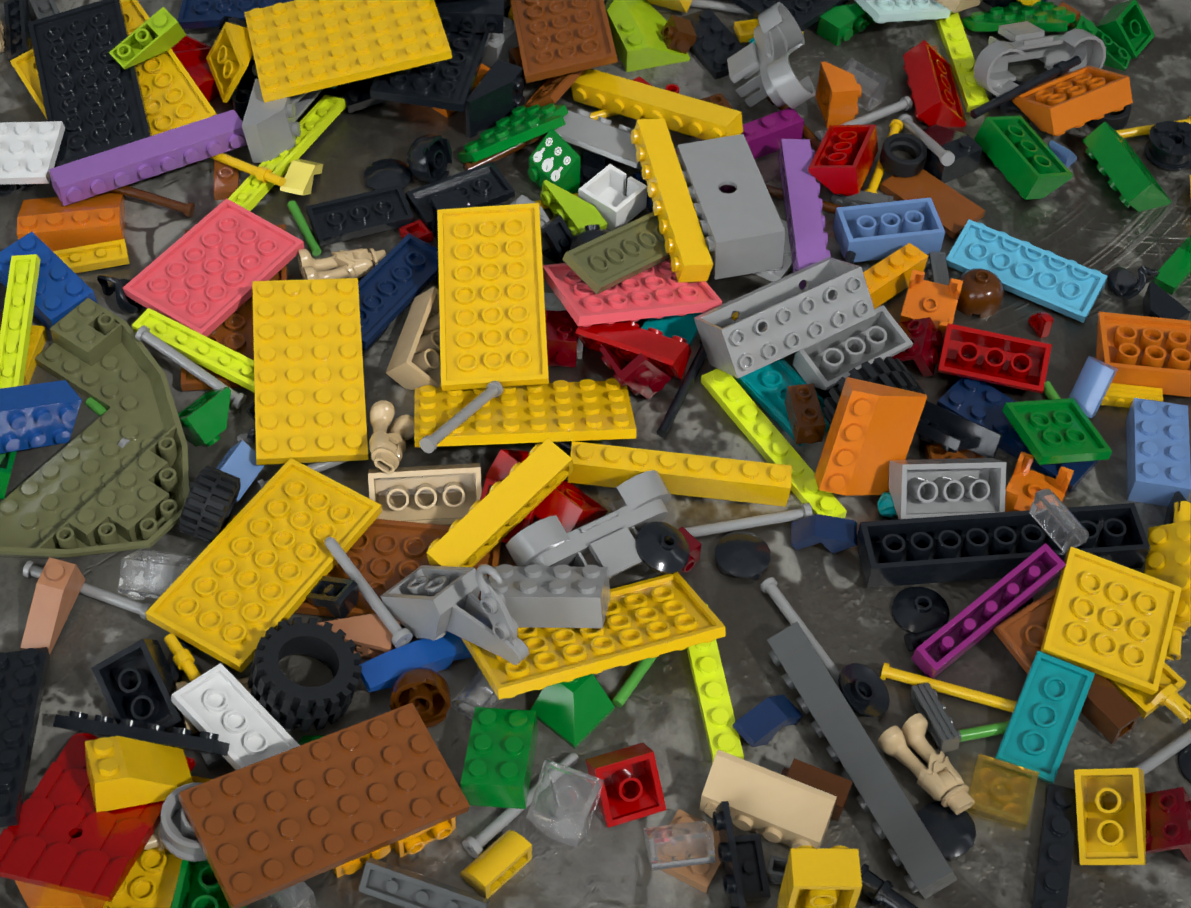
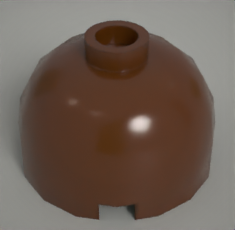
M974 268L967 270L958 277V280H962L963 284L956 307L957 310L970 317L972 313L980 315V318L993 316L999 311L1004 290L1002 282L996 274L986 269Z
M418 667L409 669L402 673L393 684L390 709L394 710L413 703L426 728L434 727L446 718V713L451 707V694L448 683L438 672L430 668Z

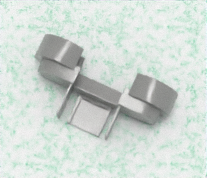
M777 2L758 15L759 25L754 29L756 46L752 42L727 59L729 76L734 84L742 78H749L760 70L759 75L735 90L742 98L757 87L760 88V90L744 99L749 107L754 106L769 96L776 106L781 107L787 104L790 108L795 109L815 96V89L810 77L807 76L799 81L788 59L792 52L805 45L802 31L789 10L782 3Z
M1028 21L1000 25L998 34L1012 42L999 41L989 36L988 46L980 52L976 59L974 78L978 85L992 94L1000 96L1019 86L1013 82L1016 81V76L1007 70L1008 63L1037 58L1045 63V69L1050 70L1054 64L1060 61H1067L1075 56H1079L1081 64L1069 69L1068 73L1088 65L1101 69L1106 58V47L1101 39L1084 29H1073L1061 35L1044 36V30Z
M646 471L616 487L623 499L609 503L613 512L569 533H566L556 515L541 519L527 526L511 538L506 545L507 550L516 566L532 564L557 566L564 564L570 567H585L588 564L583 556L592 553L599 567H608L609 579L637 564H641L644 571L647 572L649 567L641 560L636 549V537L644 525L650 522H661L668 516L669 512L666 504L671 499V493L657 471Z

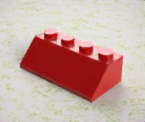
M926 40L922 41L903 54L905 63L903 68L908 75L909 80H907V84L912 91L911 99L916 107L915 115L920 122H925L928 126L935 124L945 128L966 126L967 123L950 63Z
M830 125L808 167L809 173L834 194H843L845 196L859 194L878 152L876 125Z
M630 320L614 324L602 323L593 324L588 327L579 326L575 332L583 345L588 349L602 353L599 347L605 345L627 362H631L642 353L664 369L669 376L680 380L692 353L687 340L675 335L669 338L663 336V333L657 329L648 328V330L639 328L637 323Z
M948 323L941 347L938 372L1042 394L1052 344Z
M501 449L485 478L502 482L509 475L512 467L518 462L522 463L529 456L530 452ZM565 479L537 506L534 519L539 521L556 515L566 533H569L605 516L608 510Z

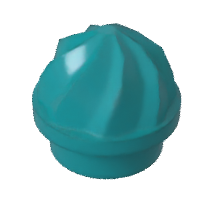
M890 491L888 493L883 492L877 502L879 513L884 517H896L897 513Z

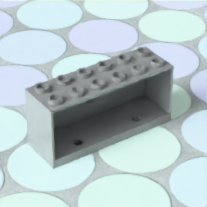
M744 134L677 145V157L713 262L711 272L714 279L782 268L786 231ZM723 185H732L737 190L733 193H723L719 188Z
M827 257L696 316L694 320L709 364L736 378H740L873 317L876 313L861 266ZM802 280L806 281L804 289L799 288V283ZM733 311H738L739 313L736 320L731 318Z

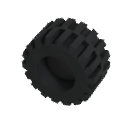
M209 465L202 469L184 504L179 519V531L211 543L227 524L240 491V478Z

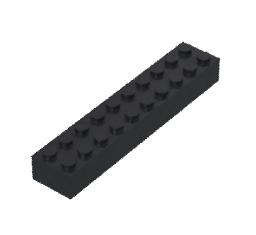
M1135 503L860 522L857 534V550L866 588L1003 578L1045 543L1063 562L1065 561L1067 550L1072 546L1130 569L1142 568L1151 549Z

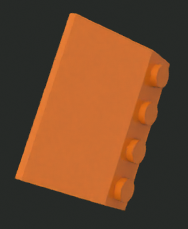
M1088 65L1043 83L1012 99V102L1041 131L1052 136H1060L1068 129L1084 126L1085 122L1101 119L1110 112L1121 111L1124 109V106L1133 103L1129 76Z
M105 192L63 206L59 197L23 200L17 216L18 240L32 231L52 251L125 239L124 195L116 192Z
M1108 312L1098 313L1096 359L1118 368L1111 383L1162 388V393L1165 395L1191 397V321Z
M846 377L814 475L819 490L845 496L881 495L883 492L888 493L890 491L889 460L906 459L927 395Z

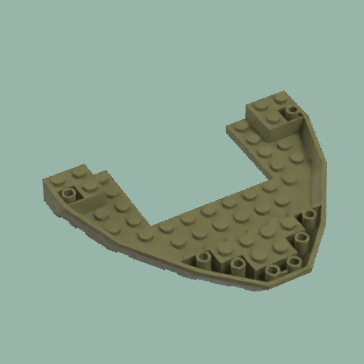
M87 298L50 328L54 343L35 357L37 366L59 380H66L73 389L87 398H93L104 406L107 411L0 502V557L48 559L50 557L62 559L151 548L179 522L184 504L189 495L188 445L165 372L144 344L135 338V332L124 319ZM122 438L130 440L123 448L118 446Z

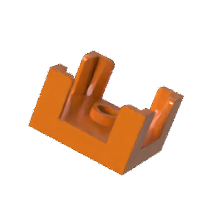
M913 269L900 322L930 317L936 329L940 330L942 337H944L947 324H953L963 281L951 278L949 285L924 280L925 272Z
M1021 451L1011 480L1006 487L1005 512L1060 508L1074 470L1062 466L1056 479L1030 470L1034 457Z

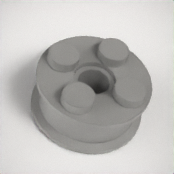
M189 783L177 788L166 798L161 809V840L169 852L187 861H205L207 858L183 810L178 795L179 792L202 783Z

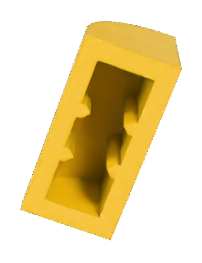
M507 830L460 872V876L480 896L489 899L532 860V844L519 833Z

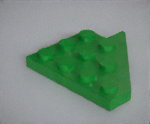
M1040 0L1032 6L1024 5L1021 2H1012L1008 7H993L988 12L971 13V16L963 18V27L974 32H998L1000 25L1028 21L1045 32L1067 31L1068 23L1076 22V16L1074 12L1066 10V7H1058L1053 2Z
M554 103L546 106H540L539 104L531 107L519 106L512 110V115L496 122L497 126L483 131L479 139L464 145V150L458 153L457 156L461 163L480 161L543 135L550 130L564 126L566 123L563 117L569 112L565 105H554Z

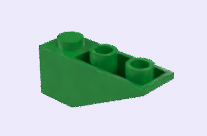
M858 3L836 6L820 16L817 34L838 46L842 42L848 41L851 36L863 31L875 21Z
M1083 15L1076 19V22L1068 26L1067 31L1063 32L1065 34L1073 29H1084L1103 41L1106 47V58L1103 65L1122 71L1127 69L1131 55Z

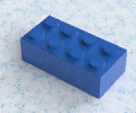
M32 231L0 251V282L6 288L11 256L37 254L41 259L33 315L49 331L53 325L85 299L90 298L97 303L94 291Z
M66 380L0 389V453L69 443L82 399Z

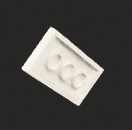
M221 663L174 692L171 696V702L199 732L218 734V741L230 744L228 755L223 757L235 770L300 746Z

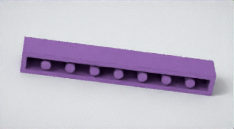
M233 109L49 169L53 189L63 206L246 146L247 142L242 128L243 122Z
M781 139L778 154L793 273L830 257V250H826L828 234L823 231L825 228V216L821 215L823 202L822 198H818L820 182H816V178L808 171V167L815 155V150L811 149L809 139ZM802 280L799 283L800 289H804L806 287L805 280Z

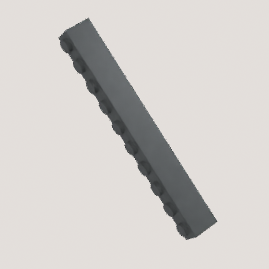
M798 622L793 623L767 639L772 648L768 654L777 667L782 665L786 671L782 675L790 690L796 688L801 695L796 699L805 714L811 712L815 718L811 722L812 727L819 738L824 736L827 738L830 745L825 748L834 763L841 761L845 770L840 772L843 778L853 781L851 788L856 786L861 794L856 797L865 814L871 811L876 821L871 823L881 840L887 837L892 845L887 851L897 867L903 864L909 873L904 876V879L912 892L916 893L919 891L927 899L958 880Z

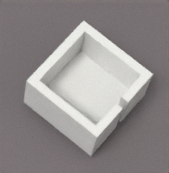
M609 164L579 188L578 197L594 205L608 223L607 229L613 231L626 225L646 208L647 186L630 176L627 179L626 194L627 174Z

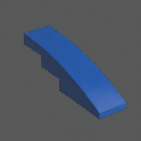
M447 631L440 639L431 640L423 638L360 664L359 666H362L360 677L368 692L392 688L398 677L409 669L423 667L434 671L450 668L453 661L470 658L472 655L461 637Z

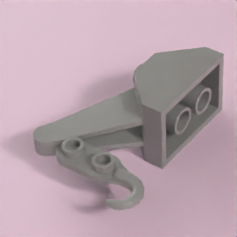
M254 62V64L252 65V72L255 76L258 77L256 65ZM255 79L242 123L253 163L271 161L283 151L295 146L296 137L301 134L300 123L296 122V120L323 89L264 103L259 79Z
M482 564L477 569L472 567L421 565L380 596L393 617L405 628H408L417 638L437 640L442 638L448 631L502 657L513 665L519 664L529 655L528 647L517 637L518 625L507 610L504 595L500 591L494 590L487 574L491 575L498 584L503 583L500 574L490 565ZM480 591H481V601L478 599Z

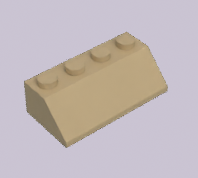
M435 286L414 298L386 370V374L405 389L415 390V388L425 385H432L436 388L441 387L439 289Z
M480 463L397 467L392 474H387L380 469H369L368 471L369 499L382 505V513L376 519L438 525L452 524L469 513L470 507L477 500H480L482 493Z
M718 750L701 796L699 810L704 811L706 815L712 818L713 812L716 811L721 801H728L731 820L737 828L743 831H753L763 835L770 842H780L792 848L802 845L820 848L830 823L837 796Z

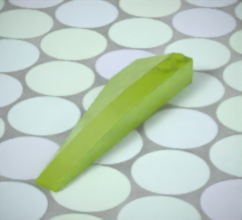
M613 0L606 13L615 51L626 72L690 61L688 52L684 54L667 49L661 35L667 20L647 0Z

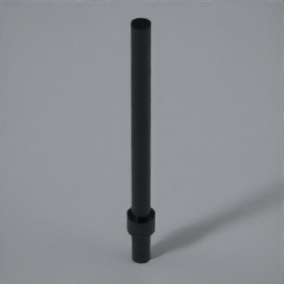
M1075 56L1067 61H1060L1054 64L1052 69L971 110V117L976 119L1056 76L1061 77L1067 74L1069 69L1081 64V58Z
M701 340V346L657 430V434L660 437L667 436L707 357Z

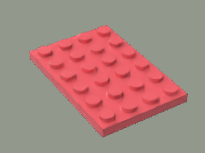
M226 198L123 287V291L127 297L147 309L150 308L208 337L253 296L252 281H269L299 254L298 250L304 249V241Z
M671 258L599 294H596L566 263L543 265V278L577 326L588 327L593 324L602 323L614 324L620 321H639L646 318L660 319L664 316L673 315L685 316L691 313H705L722 305V300L706 281L678 283L676 274L671 269Z

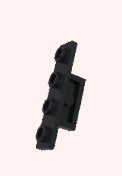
M927 400L915 431L919 433L918 437L920 439L941 443V448L946 451L957 453V451L968 449L986 458H995L1003 437L1002 434Z
M721 801L716 811L713 812L712 819L714 829L719 831L721 843H718V857L720 862H724L726 875H723V888L725 894L730 896L731 907L729 908H746L745 902L768 900L771 897L760 834L734 836L729 802Z

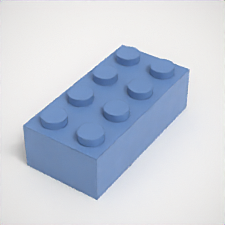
M931 197L837 207L833 223V231L843 259L847 251H853L856 254L854 262L885 259L908 243L916 246L925 254L940 252L945 235V230Z
M1134 398L1126 417L1127 501L1168 507L1174 493L1178 491L1187 500L1191 491L1188 405Z

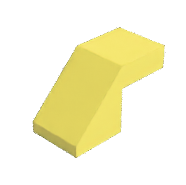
M302 159L292 160L284 177L286 182L284 186L280 187V191L302 196L311 194L314 175L322 174L323 164Z

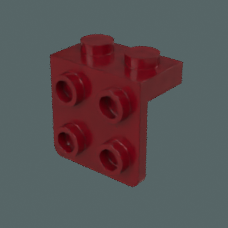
M545 309L548 366L576 367L578 336L575 332L579 326H577L567 310L552 311Z
M930 317L898 323L913 342V346L892 356V358H898L900 361L914 360L923 377L932 376L935 365L938 363L939 348L943 343L940 330L936 329Z
M605 345L599 347L603 354L601 357L602 361L616 372L613 375L614 378L623 387L627 385L636 396L641 394L649 400L672 379L664 369L642 353L628 363Z
M1183 787L1145 793L1146 854L1180 849L1190 862L1191 799Z

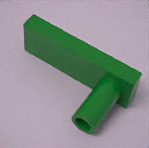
M1191 236L1181 244L1158 270L1160 274L1151 280V282L1153 281L1170 295H1173L1191 274Z

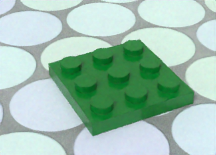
M1074 398L1007 402L1002 409V412L1039 465L1107 460L1112 453L1108 444Z

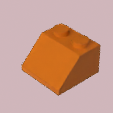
M824 61L820 64L815 99L825 126L829 128L830 125H841L851 121L858 115L857 102L858 98H861L862 89L861 85L857 84L854 74Z

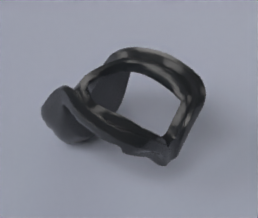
M1141 266L1138 269V279L1129 270L1116 267L1108 274L1107 283L1109 289L1115 295L1128 300L1138 295L1145 284L1155 279L1160 272L1157 269Z
M107 275L97 276V281L101 285L104 295L111 296L116 291V301L121 311L134 314L142 308L141 304L127 297L123 291V287L131 280H119Z

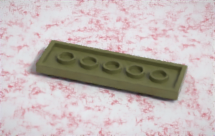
M651 212L567 251L562 260L596 294H599L670 259V255L665 250V239L659 231L658 217L654 215V212Z

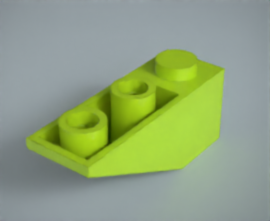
M162 7L109 53L125 70L170 50L186 34L179 22Z
M547 180L543 181L540 193L543 204L550 208L554 217L562 216L573 236L581 231H585L586 225L600 224V229L606 230L608 223L594 205Z

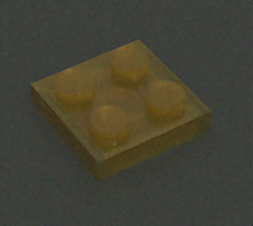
M979 754L968 792L975 800V803L965 811L1025 831L1028 825L1039 772Z

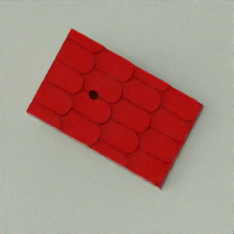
M76 733L70 738L57 760L52 762L30 798L23 803L19 825L8 826L7 830L4 829L0 835V877L15 880L28 908H103L106 901L111 902L161 821V809L164 801L96 812L87 774L85 741L99 739L95 735ZM186 757L189 771L191 772L196 763L193 758Z

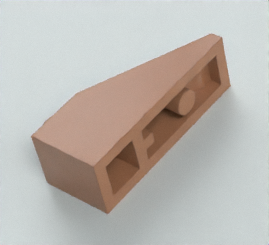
M48 558L36 584L20 647L22 650L47 647L49 654H51L86 580L76 564Z
M377 614L327 621L333 624L331 631L336 633L341 629L346 633L345 642L352 639L356 645L353 653L359 652L361 658L371 660L383 653L396 649L391 642L392 634ZM319 622L316 625L324 626L325 622Z

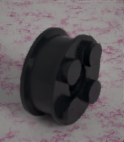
M1176 121L1156 123L1149 132V141L1144 148L1147 159L1155 166L1165 170L1181 171L1190 168L1191 124Z

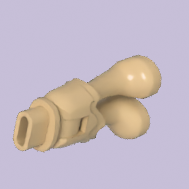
M360 248L340 250L339 252H332L330 257L314 259L307 249H300L297 255L303 280L342 279L366 276L386 256L385 250L374 251L373 248H369L368 252L367 249Z
M380 400L372 405L369 413L370 424L373 428V435L369 440L370 453L377 468L387 474H392L399 466L403 453L406 451L405 441L414 436V418L410 415H401L392 422L395 415L394 405L389 401Z
M921 713L911 716L904 723L902 729L898 726L888 728L879 737L877 746L884 753L896 758L917 777V784L933 799L941 801L943 807L949 806L956 815L974 805L975 800L968 794L969 787L964 784L962 777L952 766L948 756L945 757L942 750L940 754L936 752L926 740L925 734L928 722ZM908 746L928 764L927 767L911 752Z

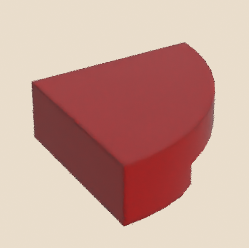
M1046 312L1031 315L1028 323L1040 338L1049 335L1054 321L1053 317Z

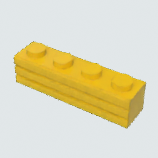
M31 326L23 386L29 385L36 368L35 357L42 353L47 340L44 326Z
M1111 383L1101 405L1130 408L1134 398L1163 402L1162 388Z

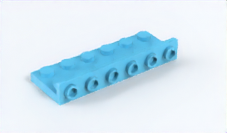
M970 219L967 221L946 258L948 267L963 273L974 268L989 270L998 276L1004 290L1083 323L1099 293L1103 291L1107 280V275L1102 274L1096 269L1087 268L1074 260L1065 259L1055 255L1052 251L1043 250L1027 241H1021L1009 236L1005 232L994 230L981 222H975Z

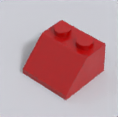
M642 742L585 759L591 787L608 828L667 810L654 751Z

